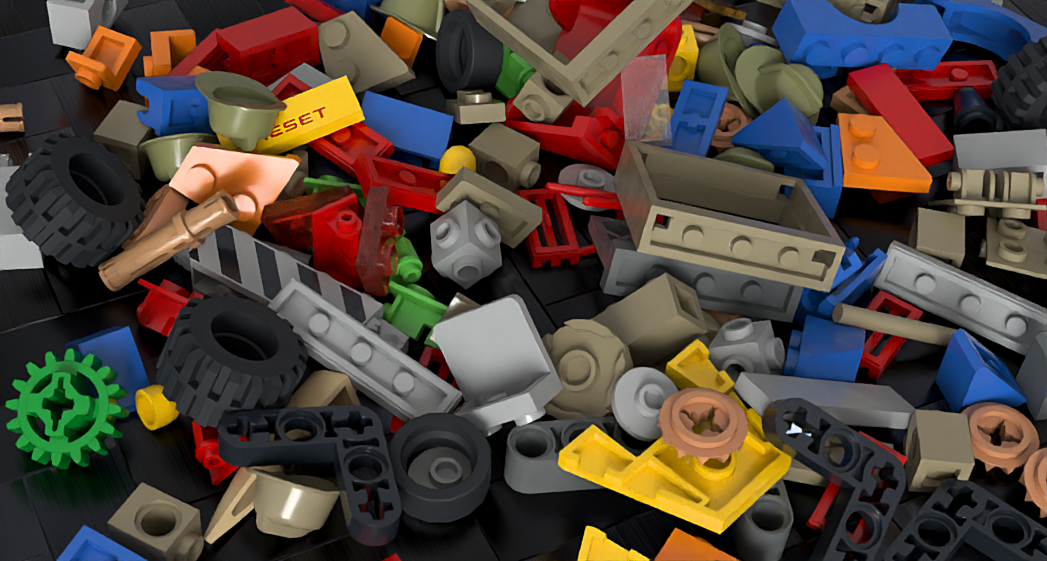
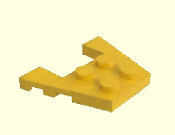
M696 339L667 363L665 375L681 390L693 387L717 390L732 398L742 408L747 418L748 431L740 452H732L725 463L716 458H709L701 465L698 457L689 454L679 459L676 447L663 444V437H661L640 456L636 457L593 424L560 451L558 466L565 471L721 534L789 471L792 457L774 447L766 439L762 431L761 416L753 408H746L733 391L735 383L725 370L718 372L708 359L710 351L701 341ZM710 417L707 422L703 421L699 426L693 425V433L701 434L704 430L711 431L712 418Z

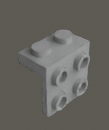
M516 294L508 295L444 319L433 328L434 337L465 400L451 414L468 419L484 433L485 437L500 430L503 423L514 420L517 426H522L542 417L546 413L544 406L564 388L523 299Z

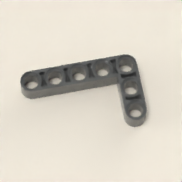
M615 416L531 422L514 427L508 435L504 478L512 489L528 494L606 488L565 471L558 466L560 451L593 424L636 457L640 456L656 441L648 442L631 436L620 426ZM782 477L729 526L735 549L745 561H778L782 556L794 521L793 510Z

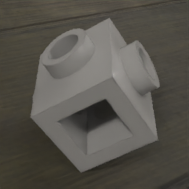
M464 200L430 224L431 260L433 267L443 277H449L464 289H467L502 266L501 235L498 230V224L467 200Z
M749 318L731 320L721 327L708 347L710 351L708 359L718 372L725 370L735 384L741 372L782 375L785 365V349L782 340L779 337L775 338L770 320L752 322ZM734 389L733 391L736 393L739 399L742 402H744L745 400Z

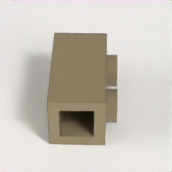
M668 273L649 280L642 288L621 301L609 305L605 311L590 319L618 333L629 348L633 368L650 367L708 332L696 290Z

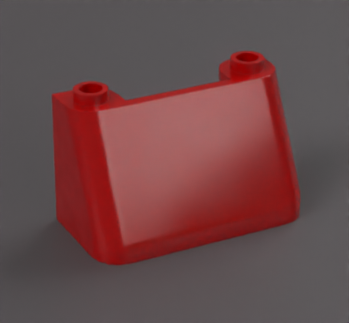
M549 0L548 5L552 17L562 28L551 55L559 50L572 61L634 0ZM678 15L585 107L575 101L554 125L538 124L529 120L524 113L512 104L517 97L514 96L505 105L506 121L498 123L539 142L540 149L594 165L604 170L616 171L625 140L641 143L680 44L682 36L680 16Z

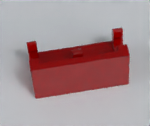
M293 6L216 31L217 43L223 50L227 51L230 57L221 61L226 72L249 77L261 84L285 76L304 62L311 67L320 64L318 26Z

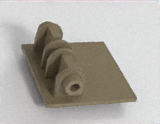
M958 168L956 172L948 173L946 182L947 190L954 191L953 199L928 201V206L943 207L942 212L963 215L965 217L984 216L985 210H987V217L994 219H1030L1031 211L1047 210V205H1035L1036 196L1041 197L1044 192V179L1036 178L1035 173L999 171L995 184V173L993 170H986L984 172V170Z
M987 217L986 239L983 238L980 243L978 256L986 258V265L1047 279V231L1028 227L1023 222L1013 218L998 220Z

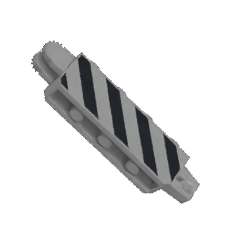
M225 225L205 237V242L197 248L189 247L173 256L175 263L177 262L178 265H182L184 269L191 272L194 292L203 296L204 294L211 293L223 296L224 293L235 294L238 298L246 299L247 297L257 301V304L267 307L291 278L295 277L406 354L408 352L409 337L383 320L382 303L366 293H360L340 283L325 272H319L295 260L288 253L278 251L254 239L247 232Z

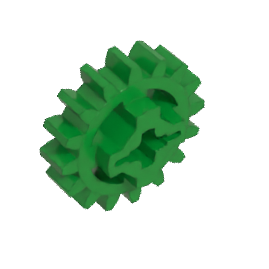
M68 348L63 361L55 353L47 352L45 367L40 368L30 362L26 367L31 378L27 382L22 380L13 381L12 385L21 394L19 399L6 401L5 407L18 412V417L6 424L7 429L17 434L24 433L15 445L26 452L33 451L31 459L46 465L52 460L53 466L67 470L72 457L76 464L83 467L89 466L90 451L94 450L106 456L109 450L104 440L108 435L113 438H121L123 435L114 426L116 419L129 417V411L117 405V401L128 394L127 389L119 384H112L119 374L108 365L102 367L103 360L91 353L83 359L81 353L75 349ZM86 377L95 385L99 399L89 395L90 384L85 382ZM74 402L73 409L64 411L61 416L63 408L71 407ZM36 419H41L45 423V435L50 437L49 441L40 432Z

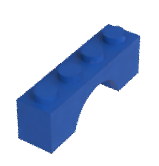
M786 0L771 28L787 63H800L808 66L868 68L887 63L890 68L934 71L953 42V38L935 5L898 3L886 24L874 25L859 22L844 15L827 0Z
M915 0L913 3L935 5L953 40L985 48L1000 56L1007 63V59L1013 53L1017 54L1023 50V46L1030 42L1034 44L1040 38L1047 36L1046 27L989 0Z

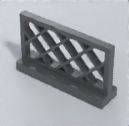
M595 215L590 216L588 230L604 267L600 282L603 293L627 297L642 288L649 280L668 273L696 290L701 309L792 323L804 287L637 252L625 220Z

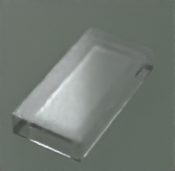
M666 54L635 57L621 71L625 140L653 146L672 145Z

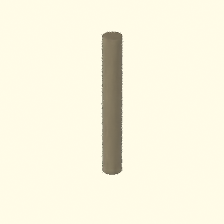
M837 303L832 312V319L836 323L948 347L952 334L957 331V329L843 303Z

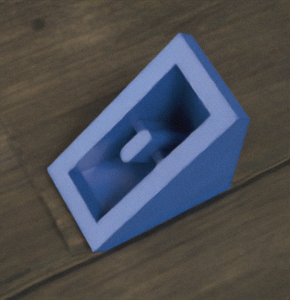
M783 98L734 134L731 140L735 147L752 149L760 153L774 166L825 170L828 164V160L810 120L786 98Z
M114 326L65 344L66 352L68 348L75 349L82 354L83 359L91 353L103 360L102 367L108 365L116 370L119 375L112 384H119L126 388L128 392L124 398L117 401V405L125 408L129 413L137 410L135 394L138 390L150 386L129 326ZM86 377L85 382L90 384L89 393L91 397L99 399L95 385Z
M962 328L952 334L935 382L953 413H962L967 407L981 402L1000 403L1012 408L1028 401L1010 370L1001 359Z

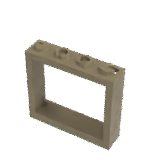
M518 0L465 1L476 21L484 29L585 107L694 0H634L566 66L502 17Z
M625 140L613 179V185L637 252L830 292L846 246L803 179ZM781 184L793 187L789 199L785 195L778 193ZM658 197H659V198L668 199V200L677 201V202L687 203V204H691V205H696V206H700V207H705V208H709V209H714V210H718V211H723V212H727V213H732V214H737V215H741V216H746V217H750V218H755V219H759V220H764V221H768V222L778 223L779 226H778V225H774V224L765 223V222L756 221V220H751V219H746V218H742V217H737V216H733V215H728V214H724V213H719V212H715V211H710V210H705V209L696 208V207H692V206H687V205H683V204H678V203H674V202H669V201H665V200H660V199H658ZM657 214L669 216L666 226L656 224L655 218Z

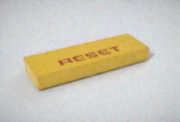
M345 75L283 100L282 102L287 105V109L279 111L273 132L268 138L257 140L254 149L258 150V153L278 155L365 120L347 76ZM216 133L223 148L233 150L239 148L230 141L229 137Z

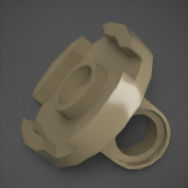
M572 319L564 322L567 326L559 328L553 335L547 333L541 339L564 387L544 406V409L548 415L557 420L610 417L613 414L611 405L613 387L623 374L633 369L629 348L617 332L593 320Z

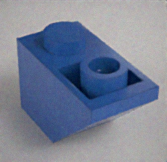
M806 315L802 332L792 329L781 376L854 383L864 350L866 330Z

